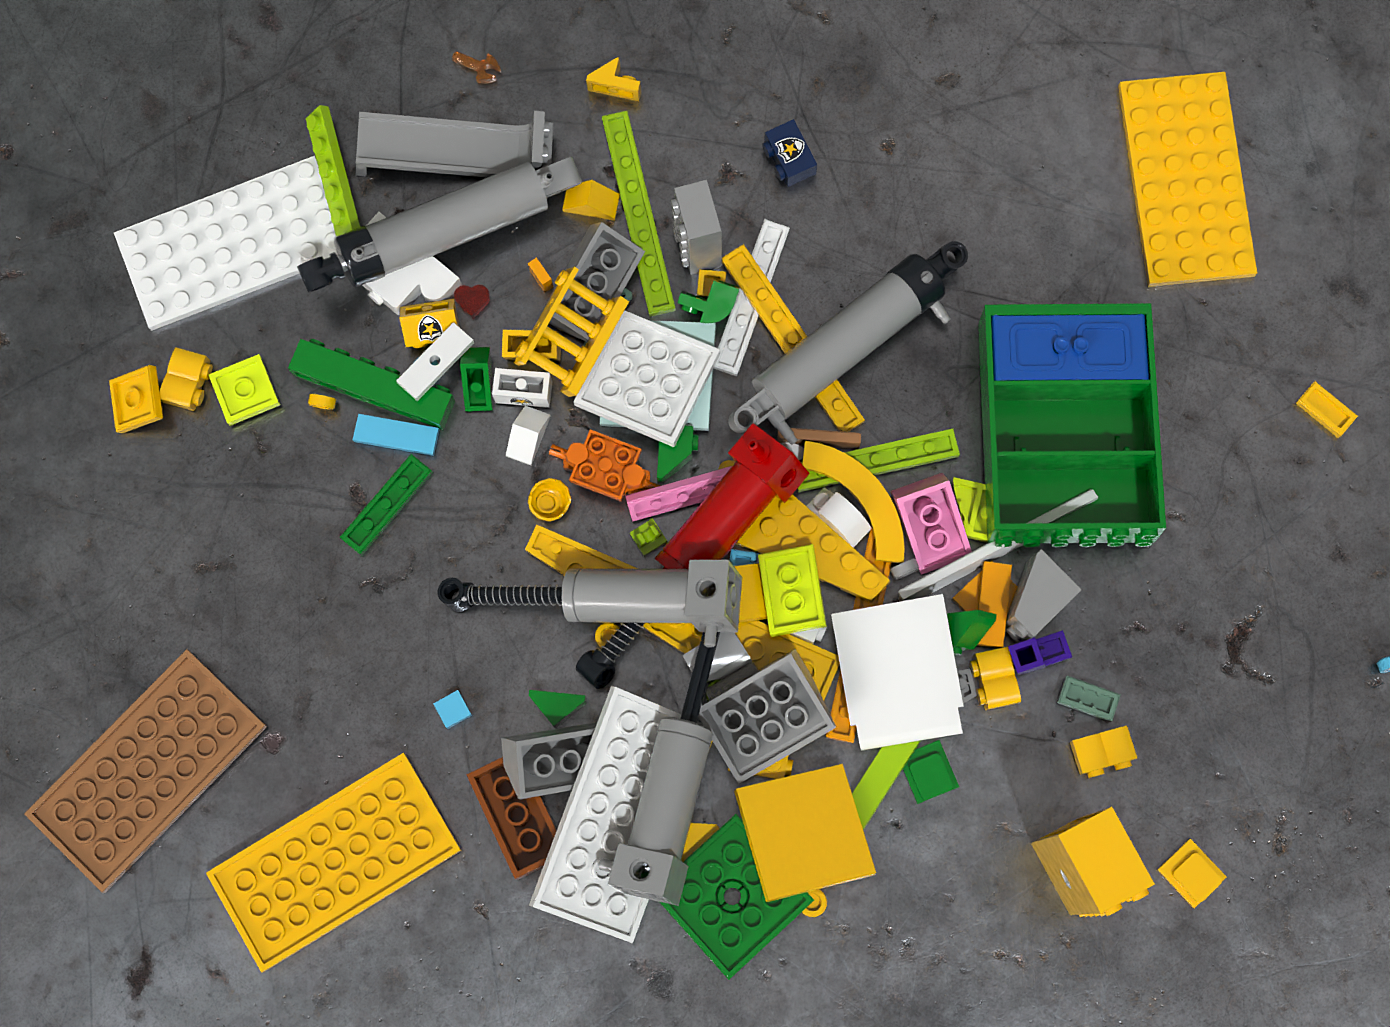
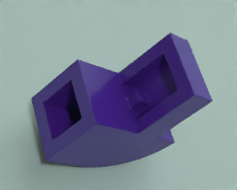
M1063 630L1038 639L1032 638L1008 646L1018 675L1046 668V666L1072 658Z

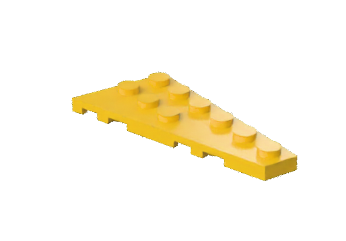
M793 494L785 503L775 497L736 543V545L746 547L760 554L813 544L819 580L840 588V590L870 603L890 583V580Z

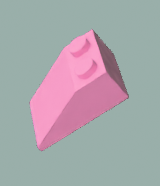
M943 473L890 491L914 559H916L920 567L919 572L921 575L942 568L972 552L950 481Z

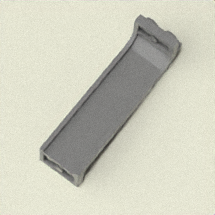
M534 111L532 122L520 126L359 112L356 176H367V167L490 177L526 162H530L536 171L551 165L553 123L545 121L544 111Z

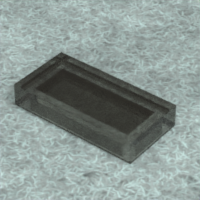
M751 661L709 686L705 693L711 701L758 673L760 669L755 661Z

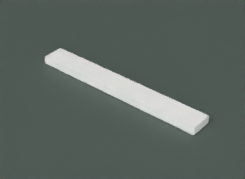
M1093 489L1028 523H1053L1098 500V496ZM1012 541V546L1004 547V544L1002 547H996L995 542H990L898 591V600L901 602L926 597L983 567L984 561H994L1023 546V543Z

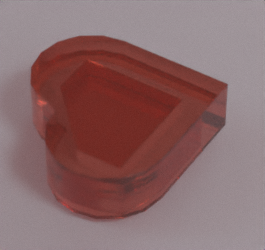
M463 285L455 290L454 299L459 307L474 318L488 304L490 294L483 285H475L472 288Z

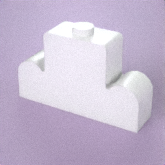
M378 212L367 225L386 217ZM431 256L362 286L370 292L368 296L380 306L384 303L394 313L400 315V307L411 305L421 293L427 303L452 299L462 288V283L458 276L435 257Z

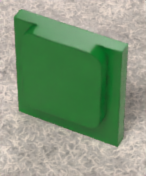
M940 740L915 749L903 768L917 804L959 788Z

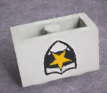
M495 368L492 395L495 403L550 408L553 381L550 373Z

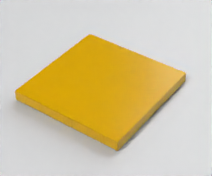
M843 764L735 789L734 793L766 902L876 874Z

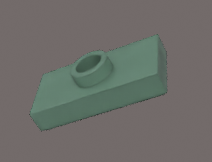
M1066 676L1057 703L1112 722L1121 694Z

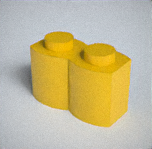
M175 347L160 388L161 401L195 411L197 405L200 406L204 399L202 386L205 380L210 379L209 374L213 370V365L210 364L211 360L205 355Z
M1008 647L980 652L972 656L973 661L969 662L973 678L977 677L979 682V688L976 689L979 705H984L985 710H990L1021 702L1020 690Z
M1127 726L1070 742L1079 774L1087 773L1088 778L1105 774L1103 768L1114 766L1117 771L1131 767V761L1137 759Z

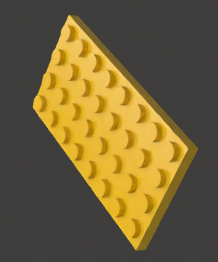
M1226 72L1120 82L1118 89L1148 287L1255 277L1257 268Z
M402 753L206 872L261 973L462 850L405 753Z

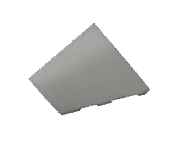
M720 632L708 682L718 679L732 680L738 677H748L758 671L735 632ZM699 645L682 655L691 673L693 672Z

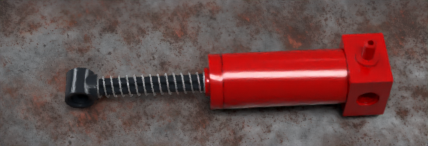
M753 423L728 452L735 461L733 466L664 546L663 551L661 550L654 559L663 566L662 569H689L690 560H723L771 501L777 497L785 503L810 473L790 450ZM621 623L622 626L616 629L617 632L614 635L611 634L612 638L606 640L607 643L605 646H602V649L587 651L580 657L576 664V671L596 689L605 687L615 674V658L617 656L620 657V652L625 651L626 645H630L631 639L634 640V636L636 633L639 634L638 631L644 628L643 625L645 623Z

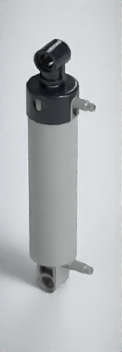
M573 157L563 159L536 171L530 162H526L367 226L363 225L345 234L334 237V244L338 257L333 252L329 254L330 257L328 258L317 257L300 264L297 268L308 293L332 284L333 279L345 278L344 272L352 286L358 288L363 284L383 278L385 275L543 212L548 209V197L583 183Z
M951 241L939 248L927 259L918 254H910L888 271L882 279L754 377L752 384L756 393L729 415L728 424L730 428L736 433H745L753 423L757 426L768 418L774 428H777L791 445L797 442L794 432L785 422L787 418L928 308H931L943 323L946 324L950 321L946 309L940 303V300L945 295L943 280L967 262L968 251L966 247L960 242ZM947 251L954 254L955 263L948 260ZM739 413L747 415L749 419L747 427L739 424Z

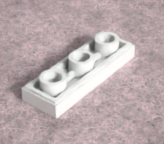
M453 322L396 380L397 384L418 401L474 344V340ZM433 361H440L438 365H432Z

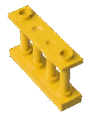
M575 266L566 271L562 270L556 278L555 284L557 287L526 341L523 340L515 351L517 358L514 364L520 366L530 360L561 379L563 387L560 392L568 397L577 396L629 303L628 300L621 296L606 300L574 280L579 270ZM568 289L601 309L600 312L603 315L598 323L595 322L593 324L560 303ZM554 313L559 314L588 333L587 336L590 337L587 344L580 347L549 328L547 325ZM541 336L575 356L574 360H576V363L572 370H565L534 350Z

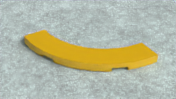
M805 441L802 465L806 470L825 475L834 481L836 480L846 487L858 500L863 509H865L875 538V561L903 563L904 538L901 522L889 494L880 481L865 466L848 454L830 446Z

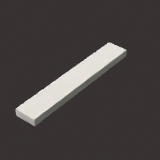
M764 219L752 252V257L771 283L790 228ZM739 289L718 347L720 349V356L713 368L734 376L738 375L759 316L741 289Z

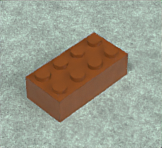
M503 757L466 774L514 878L519 880L542 869L557 831L555 822L543 797L536 796L518 799L504 768Z

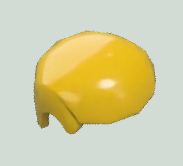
M547 478L533 486L527 502L534 516L539 520L551 522L561 518L567 512L571 503L569 488L561 480Z

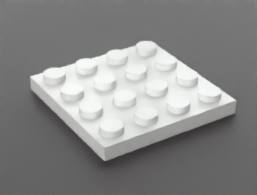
M624 310L577 394L574 405L675 447L720 356V349Z

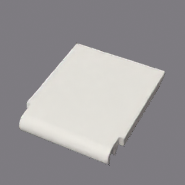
M943 594L831 614L850 726L857 727L861 751L963 733L958 708L964 707Z

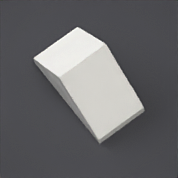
M525 406L512 425L506 457L532 466L551 415Z

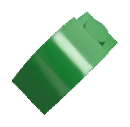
M714 279L708 299L681 291L677 303L682 305V310L697 314L698 310L703 311L701 323H715L727 317L732 311L740 287Z

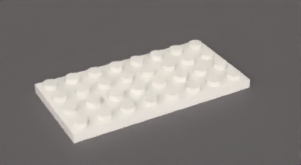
M315 156L114 232L148 328L151 331L300 274L297 266L314 258L322 256L325 259L330 257L329 254L333 252L338 257L334 244L336 234Z
M611 686L529 906L633 943L649 899L624 894L608 884L611 872L600 870L598 865L601 859L614 861L618 843L628 845L660 721L662 719H680L681 714ZM697 721V724L701 725L704 728L702 723Z

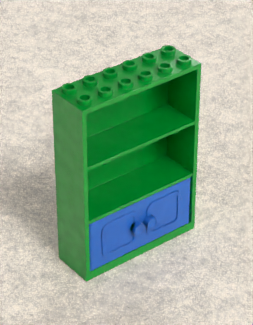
M1151 303L985 305L978 323L987 543L995 542L996 547H1002L1003 544L1005 545L1004 547L1012 546V541L1023 543L1024 547L1040 546V543H1051L1053 547H1065L1068 543H1079L1081 547H1092L1096 543H1107V546L1110 547L1123 546L1124 543H1135L1136 546L1145 547L1155 543L1166 529ZM1093 489L1098 496V500L1053 523H1028Z

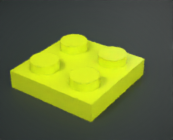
M260 354L209 374L229 426L280 406Z

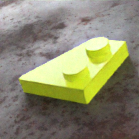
M954 477L952 485L967 538L987 542L985 484Z

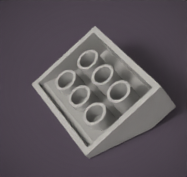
M796 649L702 703L698 717L704 728L713 732L712 741L738 784L836 728L809 670Z

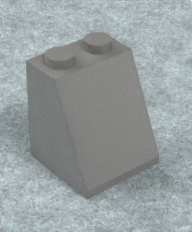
M1042 549L1033 555L1024 566L1015 596L1007 614L1006 632L1016 642L1019 640L1023 642L1035 637L1082 590Z

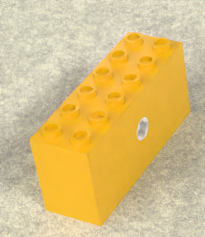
M1112 807L1081 816L1031 843L1069 915H1079V917L1109 916L1123 908L1121 903L1125 901L1135 902L1150 894L1147 888L1155 885Z

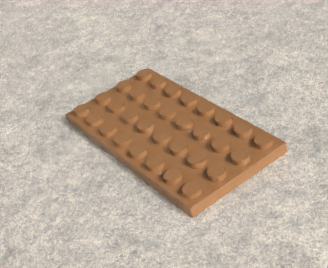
M186 649L24 815L102 893H106L268 726L190 650Z

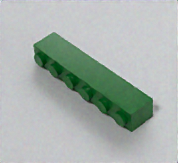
M300 339L288 366L293 376L431 427L439 428L442 431L444 430L455 404V399L450 394L451 391L449 389L435 385V388L431 387L417 401L397 384L396 380L401 376L398 370L385 366L384 369L376 367L375 362L364 357H360L359 360L349 357L350 353L340 348H335L334 351L327 349L324 343L315 339H310L309 342Z

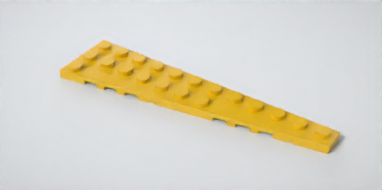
M537 524L525 548L526 552L565 576L566 571L569 569H638ZM758 620L739 623L738 632H735L757 670L796 649L809 670L823 700L825 699L840 664L838 655L790 634L771 637L769 625ZM645 623L643 625L646 630L683 654L700 645L703 634L692 623ZM746 677L733 678L732 680L725 681H727L733 686L734 684L745 679Z

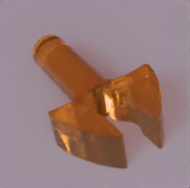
M457 51L452 56L454 62L477 71V83H493L497 81L496 76L486 73L484 69L492 68L501 73L498 62L489 53L486 59L481 61Z

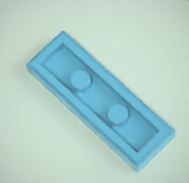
M358 414L353 441L434 456L440 430L431 426Z

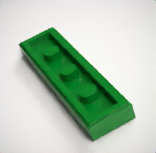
M410 454L344 531L340 539L362 556L431 476L433 471Z

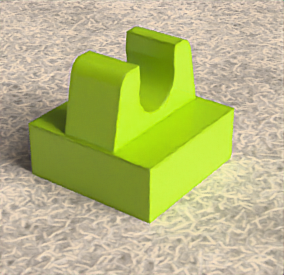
M653 518L629 533L644 558L668 543Z

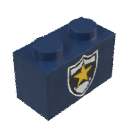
M794 119L765 132L764 143H762L764 152L768 158H773L776 164L774 166L775 173L780 181H785L787 187L816 175L817 163Z

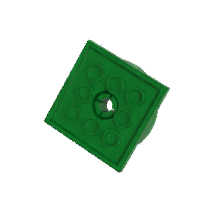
M735 814L683 862L689 867L679 906L660 903L726 978L730 980L806 909L814 899L806 892L766 902L743 821ZM730 888L737 889L741 895L739 903L736 905L726 903L724 900L726 890Z

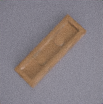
M791 428L797 438L795 444L799 446H804L805 441H810L833 448L858 450L861 444L860 433ZM778 431L777 441L779 443L788 442Z

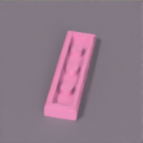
M732 466L625 496L632 522L701 503Z

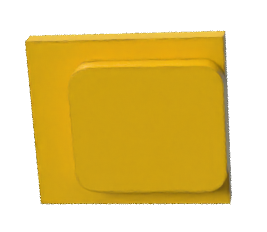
M1191 838L1157 869L1192 908H1195L1227 878Z

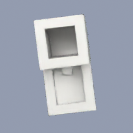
M823 488L806 506L853 548L872 529L863 515L838 492L834 494L828 489Z

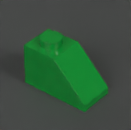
M471 347L461 356L460 361L465 411H491L493 409L490 347Z
M685 425L675 447L659 441L658 484H664L692 459L693 451H698L699 435L694 434V426Z
M981 610L947 613L954 656L962 655V651L974 650L996 621L997 614Z

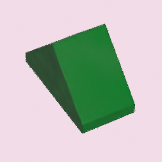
M529 690V697L555 729L587 704V697L585 695Z

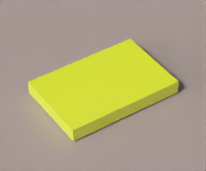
M810 544L758 554L770 636L775 637L827 627L814 545Z

